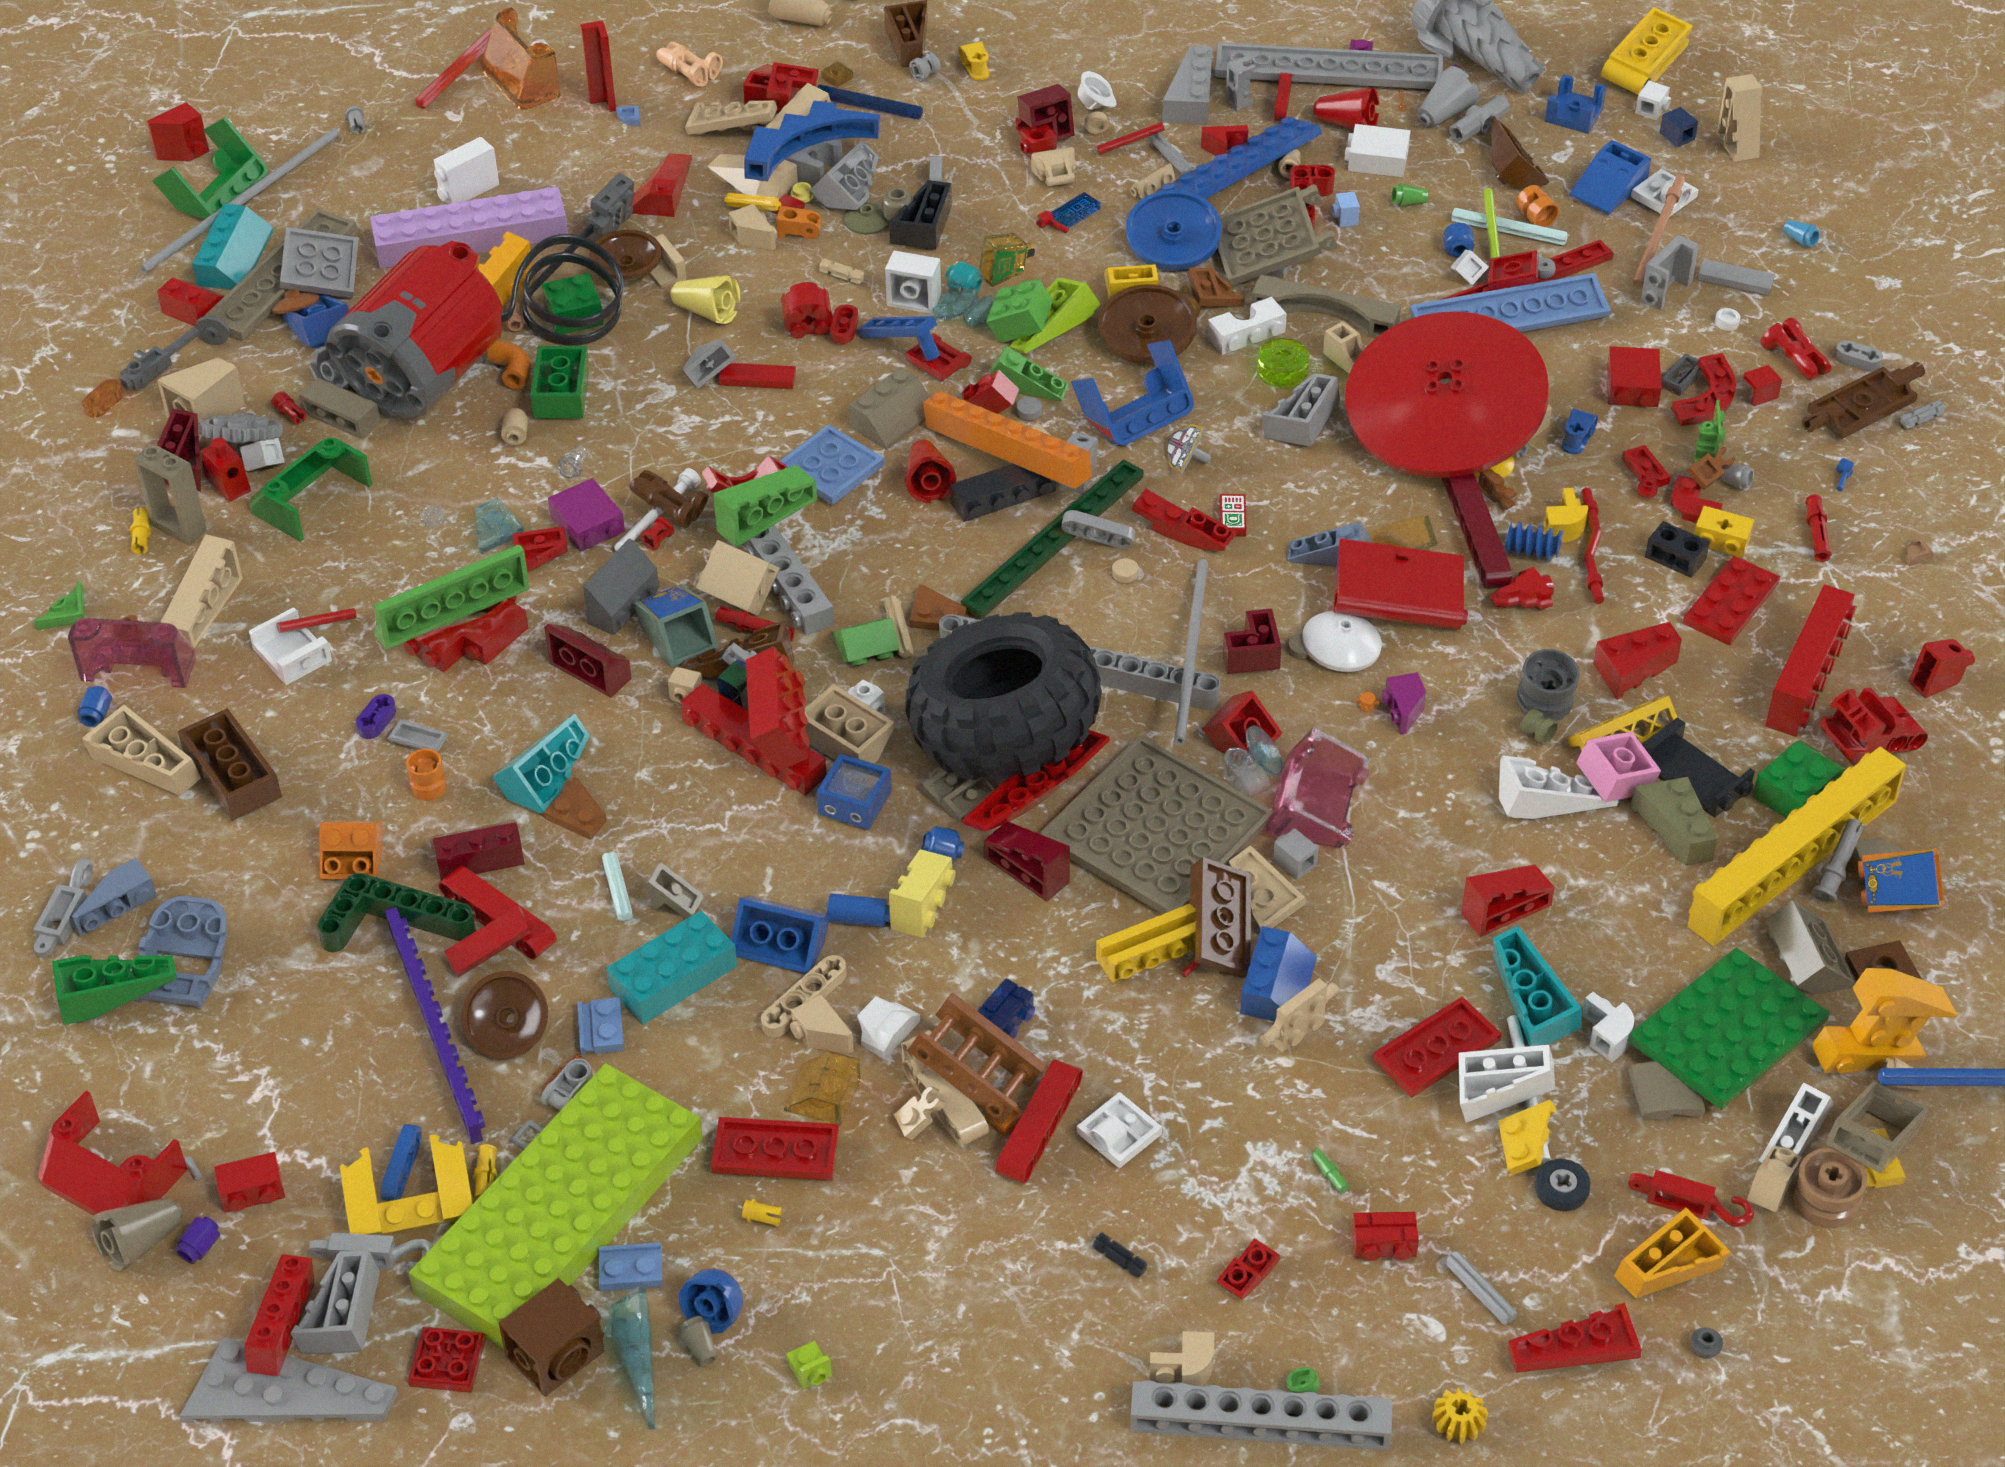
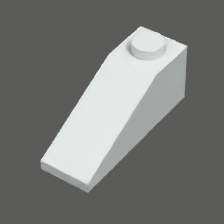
M1803 1082L1759 1162H1763L1773 1145L1789 1148L1796 1155L1801 1156L1833 1106L1831 1097Z

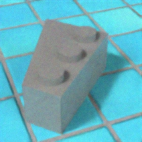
M1314 373L1293 389L1294 394L1289 398L1279 400L1278 406L1274 410L1264 412L1262 414L1265 438L1312 446L1340 401L1337 377Z
M369 1250L338 1252L320 1283L322 1288L314 1301H309L305 1308L307 1313L299 1326L295 1325L291 1332L302 1354L363 1351L380 1270Z

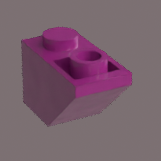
M1418 672L1388 677L1386 679V688L1382 690L1383 702L1385 705H1389L1391 721L1393 725H1397L1401 735L1407 734L1424 710L1426 690Z

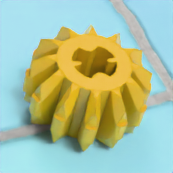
M1459 1387L1455 1390V1394L1446 1390L1442 1398H1437L1435 1401V1411H1433L1432 1420L1433 1423L1437 1424L1436 1430L1438 1434L1447 1433L1446 1438L1448 1442L1454 1437L1458 1438L1461 1445L1465 1442L1466 1437L1474 1442L1478 1437V1433H1483L1486 1428L1487 1408L1483 1407L1484 1401L1482 1397L1473 1398L1474 1393L1472 1389L1467 1394L1462 1393Z

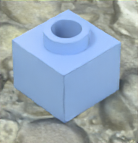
M1355 192L1336 194L1335 204H1332L1333 218H1337L1340 227L1358 225L1360 205Z

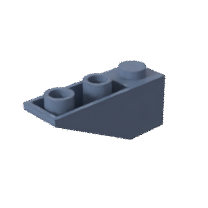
M1357 522L1290 541L1287 560L1291 563L1337 566L1340 538L1371 543L1373 541L1363 524Z
M137 858L111 870L72 915L79 936L95 930L97 927L157 897L152 878Z

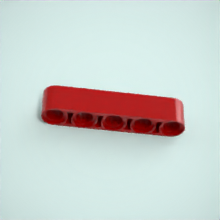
M460 865L438 883L439 890L445 898L469 905L472 908L474 919L484 926L514 907L519 906L533 932L515 942L512 946L530 959L535 960L557 941L554 931L546 923L464 866Z
M1056 1059L1052 1060L998 1158L995 1169L996 1174L1022 1184L1027 1183L1078 1090L1083 1076V1069Z

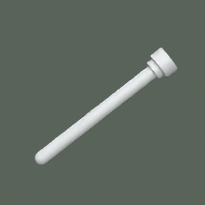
M686 468L679 475L678 484L673 489L680 494L685 491L694 490L701 483V478L696 471ZM658 507L655 510L652 508L615 544V551L628 539L634 541L663 511Z

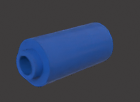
M830 893L827 914L830 915L829 922L885 927L886 922H890V905H888V899Z

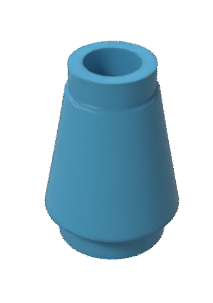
M1788 220L1783 227L1784 233L1804 247H1813L1819 241L1820 230L1817 229L1816 225Z

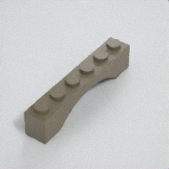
M1261 274L1252 291L1251 304L1272 297L1286 313L1314 312L1337 317L1351 323L1370 338H1377L1400 322L1401 305Z

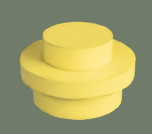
M806 182L796 183L791 190V196L804 201V203L814 198V194L810 191L811 185Z

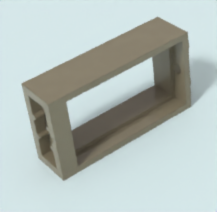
M151 443L134 457L151 526L190 545L207 531L191 464ZM164 478L169 481L175 507L170 505Z
M1873 1081L1836 1118L1825 1144L1882 1173L1918 1135L1929 1109ZM1895 1099H1899L1901 1104H1897ZM1869 1111L1903 1129V1131L1891 1142L1857 1124V1122Z

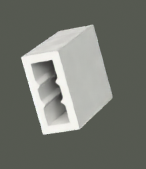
M1355 124L1354 133H1349L1348 145L1345 151V161H1349L1348 171L1404 177L1411 130Z
M482 137L434 159V175L438 183L437 194L442 201L448 204L468 201L499 185L494 147Z

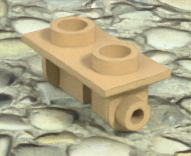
M1169 163L1134 183L1130 189L1131 195L1143 199L1157 192L1164 184L1176 181L1172 164Z

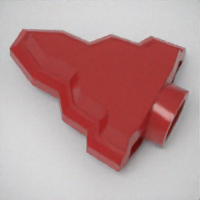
M1534 567L1520 571L1517 577L1509 581V585L1498 588L1490 595V601L1494 606L1503 608L1518 605L1523 608L1537 607L1540 610L1553 607L1551 596L1554 594V585L1549 575L1541 576Z

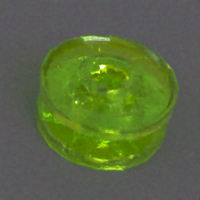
M1276 338L1265 342L1258 352L1257 373L1259 378L1266 384L1278 388H1290L1301 384L1308 377L1310 359L1308 348L1301 342L1289 338Z

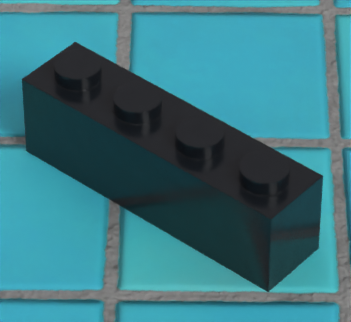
M1015 464L950 484L951 504L963 522L1056 491V481Z

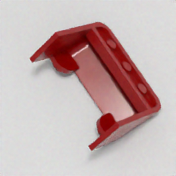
M85 1091L52 1125L38 1176L45 1189L89 1214L95 1215L101 1211L161 1199L188 1169L180 1143L176 1139H173L155 1160L145 1155H133L127 1158L119 1167L78 1145L100 1122L91 1093Z

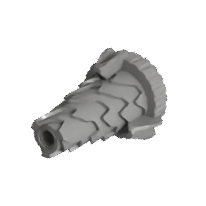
M1494 0L1416 1L1412 10L1411 20L1418 31V40L1424 48L1449 59L1454 58L1456 49L1477 64L1483 66L1491 74L1495 72L1506 84L1521 94L1530 91V88L1538 81L1540 74L1545 71V67L1528 52L1530 48L1517 36L1518 33L1506 20L1503 11L1494 4Z

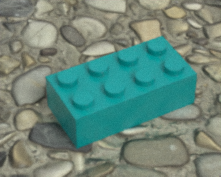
M700 910L606 967L609 990L617 998L620 997V1001L644 1025L736 968L735 944Z

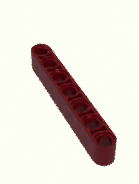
M1475 474L1442 478L1483 587L1486 589L1509 585V581L1512 579L1511 566Z

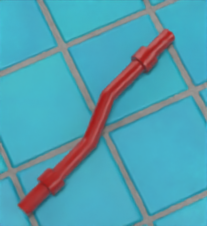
M1584 488L1581 491L1584 502L1582 506L1588 505L1587 519L1591 531L1583 556L1588 575L1586 582L1588 589L1592 592L1594 603L1601 604L1604 602L1602 592L1603 580L1597 571L1594 559L1602 535L1598 520L1599 509L1597 502L1593 499L1591 489Z

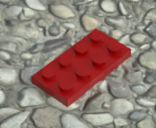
M1733 555L1685 614L1683 624L1730 646L1778 586L1781 576Z
M1462 996L1375 1051L1372 1060L1413 1098L1458 1069L1459 1053L1487 1050L1501 1041L1502 1033Z
M719 1117L711 1172L715 1174L833 1181L839 1124Z

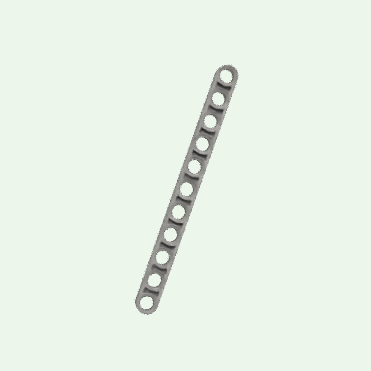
M953 614L945 615L939 621V638L947 637L952 633L953 629L965 623L972 624L980 620ZM1088 645L1097 664L1101 679L1100 685L1179 703L1184 667ZM1194 670L1190 706L1207 710L1217 707L1220 698V679L1214 674Z

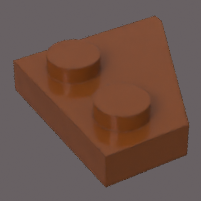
M1189 268L1188 278L1196 301L1200 306H1243L1244 296L1242 294L1236 296L1231 291L1232 285L1222 279L1220 274L1213 268Z
M919 584L910 617V628L939 631V621L943 616L949 614L967 616V608Z
M576 777L571 780L544 811L546 820L590 840L607 822L606 814Z

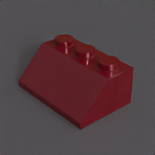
M554 624L544 626L549 663L610 698L632 679L630 661L624 655L613 652L602 643H597L586 637L582 632H577L570 627Z
M516 820L432 836L441 881L460 865L475 874L525 865Z

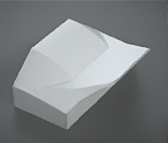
M875 996L857 1016L862 1030L861 1046L885 1060L919 1024L920 1014L899 1003L888 1002Z

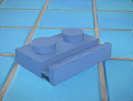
M620 997L591 1000V1003L582 1004V1001L577 1002L581 1055H586V1052L592 1051L595 1054L624 1051Z
M661 1242L599 1247L600 1292L663 1287Z

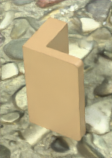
M664 234L656 236L655 239L661 246L662 257L657 267L649 273L660 288L685 280V260Z

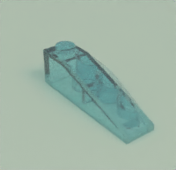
M641 1285L610 1306L611 1319H605L606 1338H612L615 1354L648 1429L653 1430L655 1429L651 1317L646 1285Z

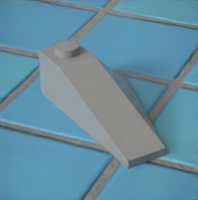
M862 139L810 191L826 207L858 210L869 199L870 194L868 190L873 183L871 178L875 173L879 156Z

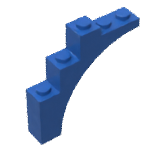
M813 100L808 116L785 113L780 129L755 128L744 158L745 179L768 182L771 174L782 161L795 152L811 145L844 138L878 139L880 135V114L836 109V103Z

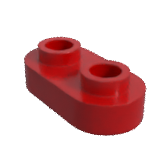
M844 304L834 310L833 321L830 325V338L832 341L846 344L854 339L859 321L858 309L855 306Z

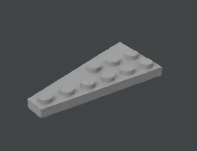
M223 1337L182 1410L180 1419L182 1423L194 1422V1419H210L211 1422H223L224 1419H243L244 1422L295 1421V1418H312V1421H325V1418H345L346 1421H385L398 1396L397 1387L291 1356H286L278 1377L247 1373L244 1351L245 1343Z

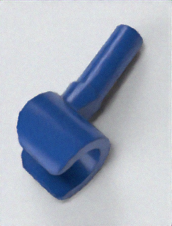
M1845 458L1839 461L1836 471L1841 473L1836 488L1838 491L1843 490L1846 479L1851 477L1853 473L1854 463Z

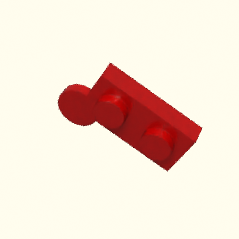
M1646 445L1623 451L1622 460L1640 481L1637 487V492L1640 496L1653 498L1657 495L1659 487L1670 484L1671 476Z

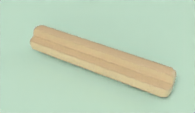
M891 595L890 598L885 599L884 604L888 618L893 620L900 648L897 650L898 655L902 659H907L908 656L913 655L914 650L900 600L896 596Z

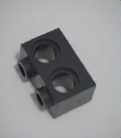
M1662 521L1648 538L1645 558L1692 578L1706 561L1710 541Z

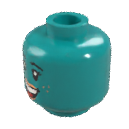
M965 261L950 265L945 275L948 278V288L964 297L971 294L975 295L983 282L980 270Z

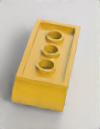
M1653 7L1609 55V59L1602 69L1601 77L1639 95L1648 81L1656 82L1685 50L1689 43L1687 36L1691 33L1693 25Z

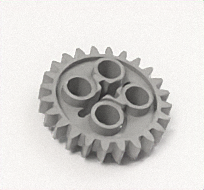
M252 413L209 416L200 420L199 434L206 436V438H224L231 443L250 442V440L257 442V440L266 441L283 435V421L275 417H260Z

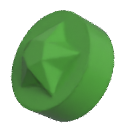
M1301 1367L1289 1374L1286 1385L1291 1393H1316L1320 1387V1380L1314 1369Z

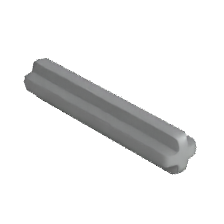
M1160 133L1148 137L1151 143L1182 175L1194 171L1190 163Z
M1454 1251L1447 1256L1446 1265L1502 1324L1508 1325L1515 1320L1517 1311L1459 1251Z

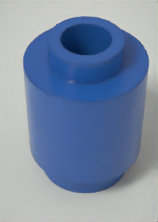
M102 686L87 688L78 709V719L82 724L88 727H96L104 721L112 702V695L106 688Z

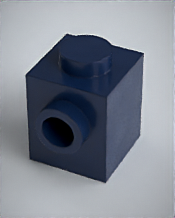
M1679 107L1662 115L1660 134L1676 147H1680L1695 140L1698 121L1682 107Z

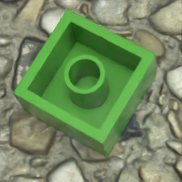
M1040 279L1024 281L1012 287H1003L997 291L986 322L1000 343L1040 333L1043 331L1053 300Z

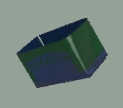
M736 659L716 679L718 691L724 697L749 711L746 663Z

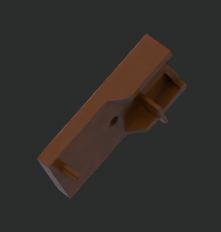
M1202 857L1190 867V904L1196 909L1195 962L1219 971V974L1226 972L1245 978L1249 970L1251 956V873Z

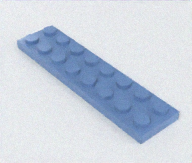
M1591 273L1414 304L1410 306L1409 311L1412 318L1438 312L1476 313L1498 319L1509 324L1519 332L1609 317L1611 310L1596 274Z

